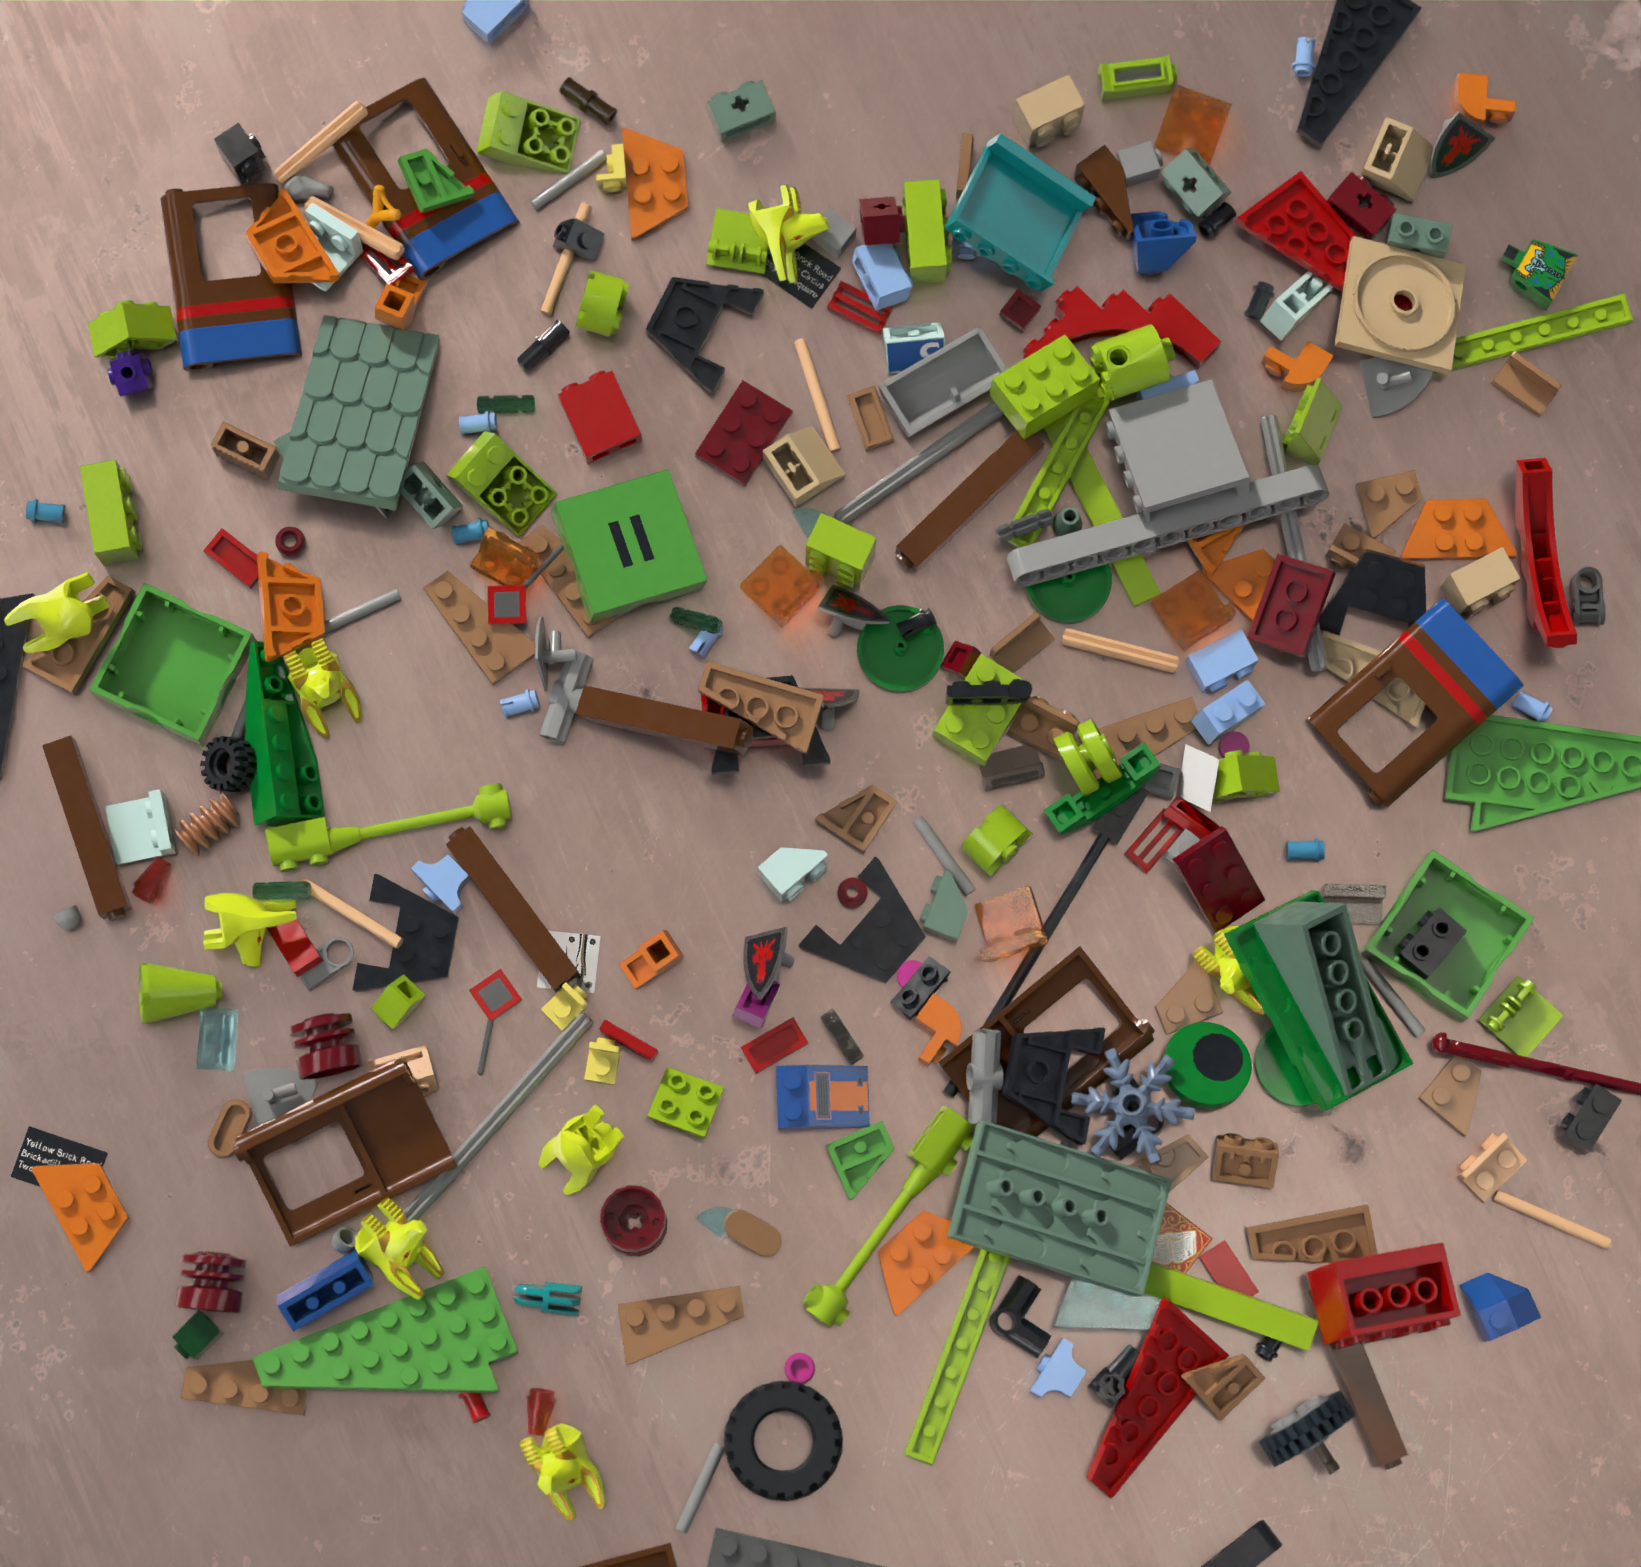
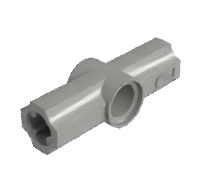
M576 651L577 661L564 662L559 680L554 682L549 696V708L543 721L540 736L552 742L565 744L583 687L593 665L592 657Z
M973 1030L971 1063L967 1065L966 1083L970 1090L968 1121L970 1123L977 1124L978 1121L983 1120L990 1123H996L998 1090H1001L1003 1085V1069L999 1063L1001 1032L998 1030Z

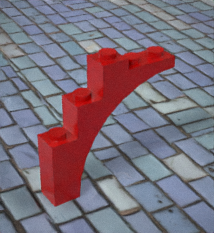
M1076 286L1071 292L1067 289L1058 297L1055 302L1057 304L1055 315L1060 320L1058 321L1054 318L1043 330L1046 334L1039 341L1034 338L1024 348L1023 352L1025 355L1023 360L1063 335H1066L1074 345L1090 339L1117 336L1152 324L1160 340L1168 337L1175 354L1181 356L1196 369H1199L1219 349L1221 340L1170 293L1164 299L1158 297L1148 308L1150 312L1148 313L1124 289L1117 296L1114 293L1111 294L1102 304L1104 309H1101L1087 294Z
M1546 457L1516 460L1515 526L1521 536V571L1527 582V617L1532 628L1539 630L1546 647L1564 648L1567 645H1576L1577 632L1567 606L1557 554L1553 513V472Z

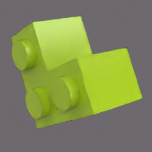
M132 300L120 301L116 303L115 308L99 313L98 318L88 323L94 357L117 358V353L131 349L160 350L177 340L171 307L160 306L157 302L134 304Z
M1238 750L1225 753V758L1219 760L1212 804L1238 797L1258 798L1280 792L1275 757L1262 756L1261 751L1243 754V751Z

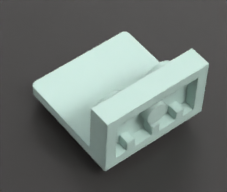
M312 203L305 210L308 225L341 276L363 252L359 232ZM313 282L312 284L323 291H327L335 282Z
M161 789L148 791L149 797L106 806L112 847L117 865L176 854L166 795Z

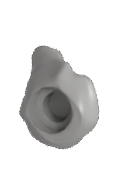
M305 174L292 177L284 187L294 203L299 204L307 202L309 197L330 198L334 191L333 186L320 183Z

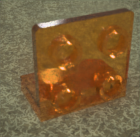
M1176 85L1158 133L1155 147L1177 155L1186 148H1195L1210 165L1232 104Z
M779 545L740 584V589L782 628L822 588L824 578L816 570L811 573L782 545Z
M1200 570L1151 601V605L1182 651H1185L1232 621L1237 613L1231 603L1223 604Z
M1023 886L975 904L987 947L978 950L982 962H995L1049 943L1031 886Z

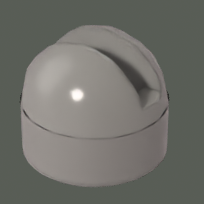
M76 905L53 914L57 924L63 929H73L80 921V913Z
M348 1226L340 1227L333 1235V1248L343 1254L351 1252L355 1248L357 1232Z

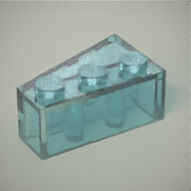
M1070 1277L1053 1327L1149 1331L1162 1299L1145 1293L1143 1296L1138 1297L1124 1294L1092 1282H1085Z

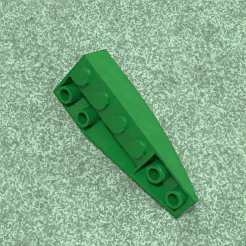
M261 641L250 643L245 702V741H248L251 744L249 748H253L255 751L251 757H256L257 763H252V768H256V773L250 774L253 780L251 783L249 782L254 825L277 827L325 817L317 758L293 686L287 678L289 674L283 656L270 662L265 661L264 642Z

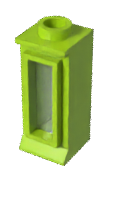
M1170 55L1110 64L1100 63L1097 73L1098 79L1101 78L1102 101L1169 93L1172 91L1174 82L1178 80L1176 64H1171Z

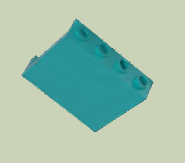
M1000 133L987 142L945 229L951 232L958 241L968 243L977 249V253L982 257L992 259L1001 265L1002 270L1014 274L1024 280L1029 288L1041 292L1054 285L1055 280L1051 277L1083 211L1092 207L1096 197Z

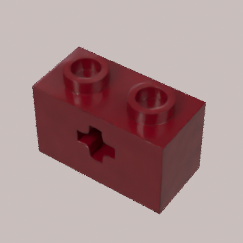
M1351 172L1329 196L1327 202L1349 227L1364 239L1373 241L1389 223L1397 209L1388 196L1384 194L1379 195L1371 188V183L1365 177L1357 176ZM1363 202L1368 205L1367 207L1364 206L1362 209L1358 207V204L1361 205L1363 204Z
M895 196L859 199L864 245L900 243V233H905V219L902 206L896 205Z

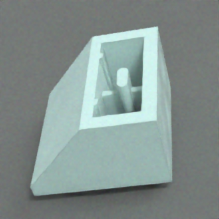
M781 847L758 866V876L781 903L787 898L791 902L804 891V884L809 879L815 882L827 871L828 854L824 850Z

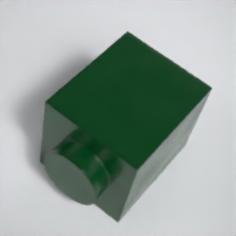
M198 1310L172 1337L177 1342L174 1348L185 1359L191 1356L193 1359L198 1360L224 1332L203 1311Z

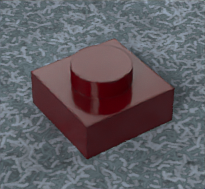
M1017 289L1002 308L999 315L1024 332L1041 310V305Z
M955 640L940 666L947 672L966 678L981 652L974 646Z

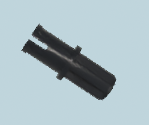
M557 319L540 337H534L535 342L517 357L518 364L524 370L530 371L547 354L551 355L552 349L568 336L570 331Z

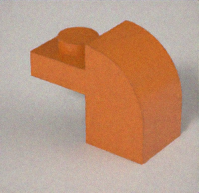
M1459 72L1454 82L1453 105L1455 112H1460L1480 127L1483 126L1485 119H1489V122L1495 124L1511 121L1516 111V101L1487 98L1489 75Z
M409 274L404 275L406 279L403 282L400 280L396 282L397 287L387 283L375 306L376 320L403 331L411 324L414 318V311L426 289V281Z
M1307 341L1296 360L1269 346L1261 364L1265 365L1266 371L1277 377H1280V375L1285 377L1281 386L1282 389L1290 392L1305 391L1307 384L1313 386L1317 378L1321 379L1334 355Z
M662 930L638 946L639 950L620 962L619 965L633 987L639 989L662 972H666L683 959L684 955L668 930Z
M933 993L915 1020L934 1034L918 1058L926 1066H929L932 1061L935 1063L940 1061L947 1050L943 1046L945 1042L956 1048L962 1033V1024L957 1011L948 1002Z

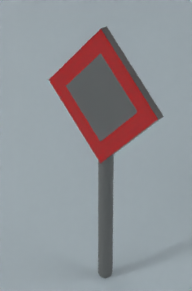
M560 545L522 585L488 586V624L527 623L526 589L564 550L563 545Z
M501 968L469 990L488 1018L477 1074L480 1076L484 1072L494 1019L522 1001V998Z

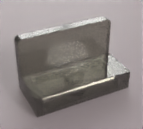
M1030 745L994 752L985 766L979 764L985 792L1045 777L1043 762H1040L1038 750Z
M1324 884L1321 887V896L1325 903H1345L1347 905L1351 924L1380 925L1382 923V900L1386 898V885Z

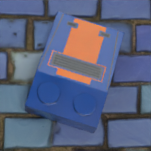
M776 1066L778 1130L864 1128L870 1126L868 1066Z

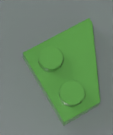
M427 149L400 156L397 161L420 213L470 199L475 193L472 187L469 185L465 187L454 177L455 173L446 165L439 163L437 157Z
M883 1121L826 1145L849 1200L854 1199L894 1151V1146Z

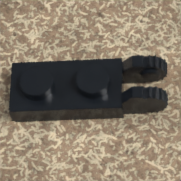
M1014 679L1009 685H1001L999 681L983 682V685H970V682L957 681L952 683V685H947L945 694L947 706L1022 704L1030 699L1032 684L1027 680L1021 681L1020 679Z

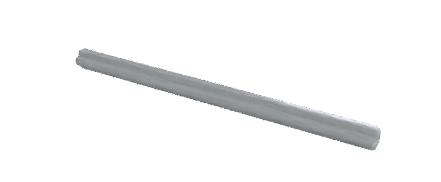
M993 401L834 513L835 519L849 524L1003 416L1004 413Z
M1275 415L1265 416L1261 420L1270 471L1273 476L1287 472L1288 468L1278 419ZM1296 510L1280 514L1288 557L1307 562ZM1319 621L1307 651L1310 668L1313 672L1323 671L1327 668Z
M579 1013L453 1154L456 1167L433 1177L403 1210L408 1222L418 1220L592 1026V1020L585 1013Z

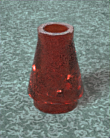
M156 856L153 862L133 883L134 889L132 893L150 904H153L156 899H160L171 864L165 859Z
M530 1388L529 1395H526L527 1433L545 1435L544 1432L556 1403L554 1391Z

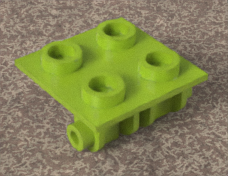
M716 208L711 238L708 243L706 265L764 274L769 248L756 235L750 220V214Z
M1517 975L1478 1020L1514 1053L1528 1057L1564 1015L1535 990L1537 988L1535 984L1530 980L1525 981Z
M667 1067L647 1118L653 1119L655 1123L658 1121L667 1124L672 1129L674 1127L678 1128L680 1132L683 1130L692 1133L697 1138H705L724 1087Z

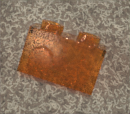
M488 527L482 536L479 551L471 561L470 567L501 585H522L537 570L541 556L530 547L522 546L510 539L505 533Z

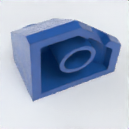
M1159 211L1131 214L1134 230L1131 239L1138 273L1156 274L1159 271H1167L1196 242L1195 230L1190 221L1181 219L1177 223L1168 220V214Z
M1485 1273L1459 1285L1484 1342L1494 1340L1541 1318L1529 1289L1490 1273Z

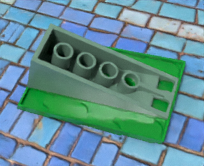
M1311 890L1224 934L1244 977L1249 979L1262 1009L1270 1017L1292 1065L1297 1067L1313 1102L1318 1105L1320 1110L1327 1111L1413 1064L1365 976L1345 903H1325L1319 891Z

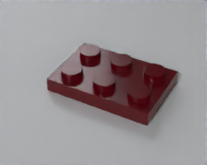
M742 380L695 452V456L746 487L763 461V450L776 441L791 418L793 410Z
M1278 553L1247 638L1251 641L1305 658L1336 573L1333 570Z
M1223 826L1172 859L1208 925L1215 933L1265 901L1262 892L1231 836Z

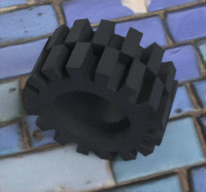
M227 736L213 738V743L209 742L206 745L209 751L203 750L202 756L206 757L205 761L200 763V766H205V769L201 771L202 776H207L204 782L209 784L211 789L218 791L240 792L241 789H246L248 787L246 782L251 783L253 780L250 774L256 773V768H252V763H257L256 757H251L255 753L253 748H249L251 744L242 738ZM230 755L231 765L227 773L226 763Z

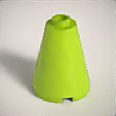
M147 962L139 964V1010L142 1023H152L216 1006V1000L222 999L221 981H216L215 975Z

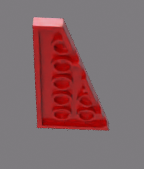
M1302 171L1295 174L1236 218L1234 223L1343 293L1350 241L1354 236H1358ZM1401 294L1394 296L1395 305L1399 309L1404 311L1412 309V303L1408 297Z
M1164 1296L1124 1387L1125 1392L1118 1401L1086 1476L1088 1480L1111 1499L1197 1395L1181 1376L1186 1372L1225 1360L1229 1356L1228 1353Z

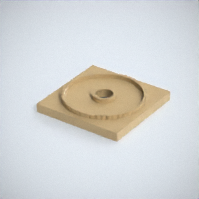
M1354 236L1349 246L1335 347L1448 375L1452 370L1466 264ZM1401 294L1408 297L1412 303V309L1408 311L1399 309L1395 305L1394 296Z

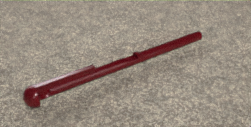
M1440 1032L1432 1039V1049L1438 1055L1448 1053L1509 1068L1514 1066L1562 1077L1563 1080H1575L1592 1085L1598 1084L1601 1087L1641 1096V1083L1447 1039L1446 1032Z

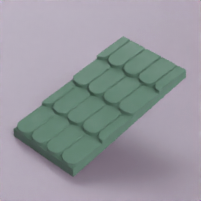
M324 315L312 352V359L291 429L289 443L280 469L278 490L396 511L440 344V335L424 334V332L407 329L403 331L398 328L395 329V327L373 323L367 324L362 321L345 318L338 319L334 316Z
M984 1120L978 1121L947 1238L1031 1265L1035 1264L1085 1282H1092L1124 1294H1131L1137 1297L1143 1296L1172 1180Z

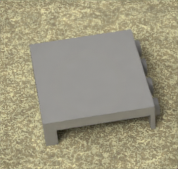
M1211 379L1108 410L1109 422H1105L1108 437L1110 440L1115 439L1117 446L1114 447L1117 461L1119 464L1124 463L1126 471H1123L1125 483L1128 489L1133 488L1135 495L1132 496L1135 510L1137 513L1142 512L1146 523L1150 522V512L1233 487H1235L1238 495L1250 492L1248 472Z

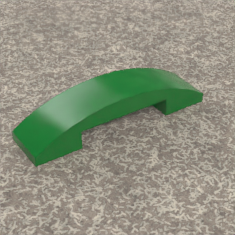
M1145 742L1119 759L1121 764L1118 766L1123 774L1122 777L1111 783L1104 781L1101 777L1098 779L1099 789L1093 793L1084 796L1082 791H1080L1073 797L1068 793L1044 810L1060 835L1078 829L1112 810L1140 789L1162 767Z

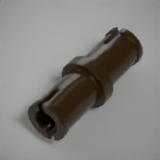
M568 77L563 82L560 93L578 104L581 111L591 113L604 122L605 125H609L614 120L617 109L600 99L597 92L587 90L571 77Z

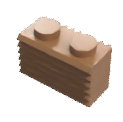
M224 421L211 442V447L217 457L220 456L222 459H226L227 462L231 461L232 464H236L238 467L241 466L243 470L252 471L254 475L263 476L264 480L269 479L280 458L277 447Z

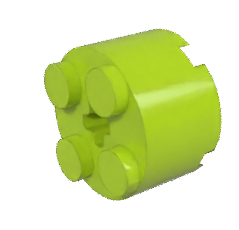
M589 270L575 328L609 337L610 334L616 335L622 317V312L617 311L618 306L623 307L630 284L625 283L623 278Z
M1000 805L985 818V821L979 827L977 826L968 835L961 848L992 877L1003 866L1001 862L1003 861L1005 864H1008L1019 852L1017 845L1022 847L1032 837L1033 833L1007 808Z

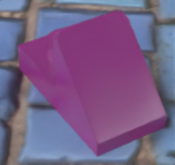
M747 983L732 1016L747 1024L762 1028L780 984H772L762 1000H759Z

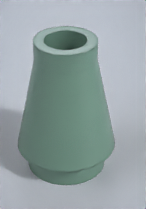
M1067 507L1059 511L1053 519V528L1059 536L1082 529V518L1073 507ZM1064 517H1070L1074 521H1066Z

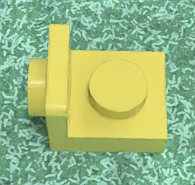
M623 144L611 145L612 155H607L608 173L596 175L598 189H603L606 192H615L621 190V187H627Z
M565 982L561 986L562 989L541 1009L562 1032L579 1013L588 1007L587 1002L584 1000L588 995L576 983L571 987Z
M597 1038V1043H589L585 1081L615 1085L621 1048L615 1046V1040Z

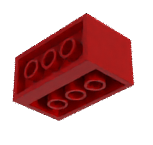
M1443 1242L1332 1262L1307 1272L1324 1346L1336 1343L1337 1349L1353 1346L1356 1343L1364 1342L1366 1344L1383 1340L1382 1338L1387 1337L1398 1338L1414 1332H1429L1451 1325L1450 1319L1461 1316Z

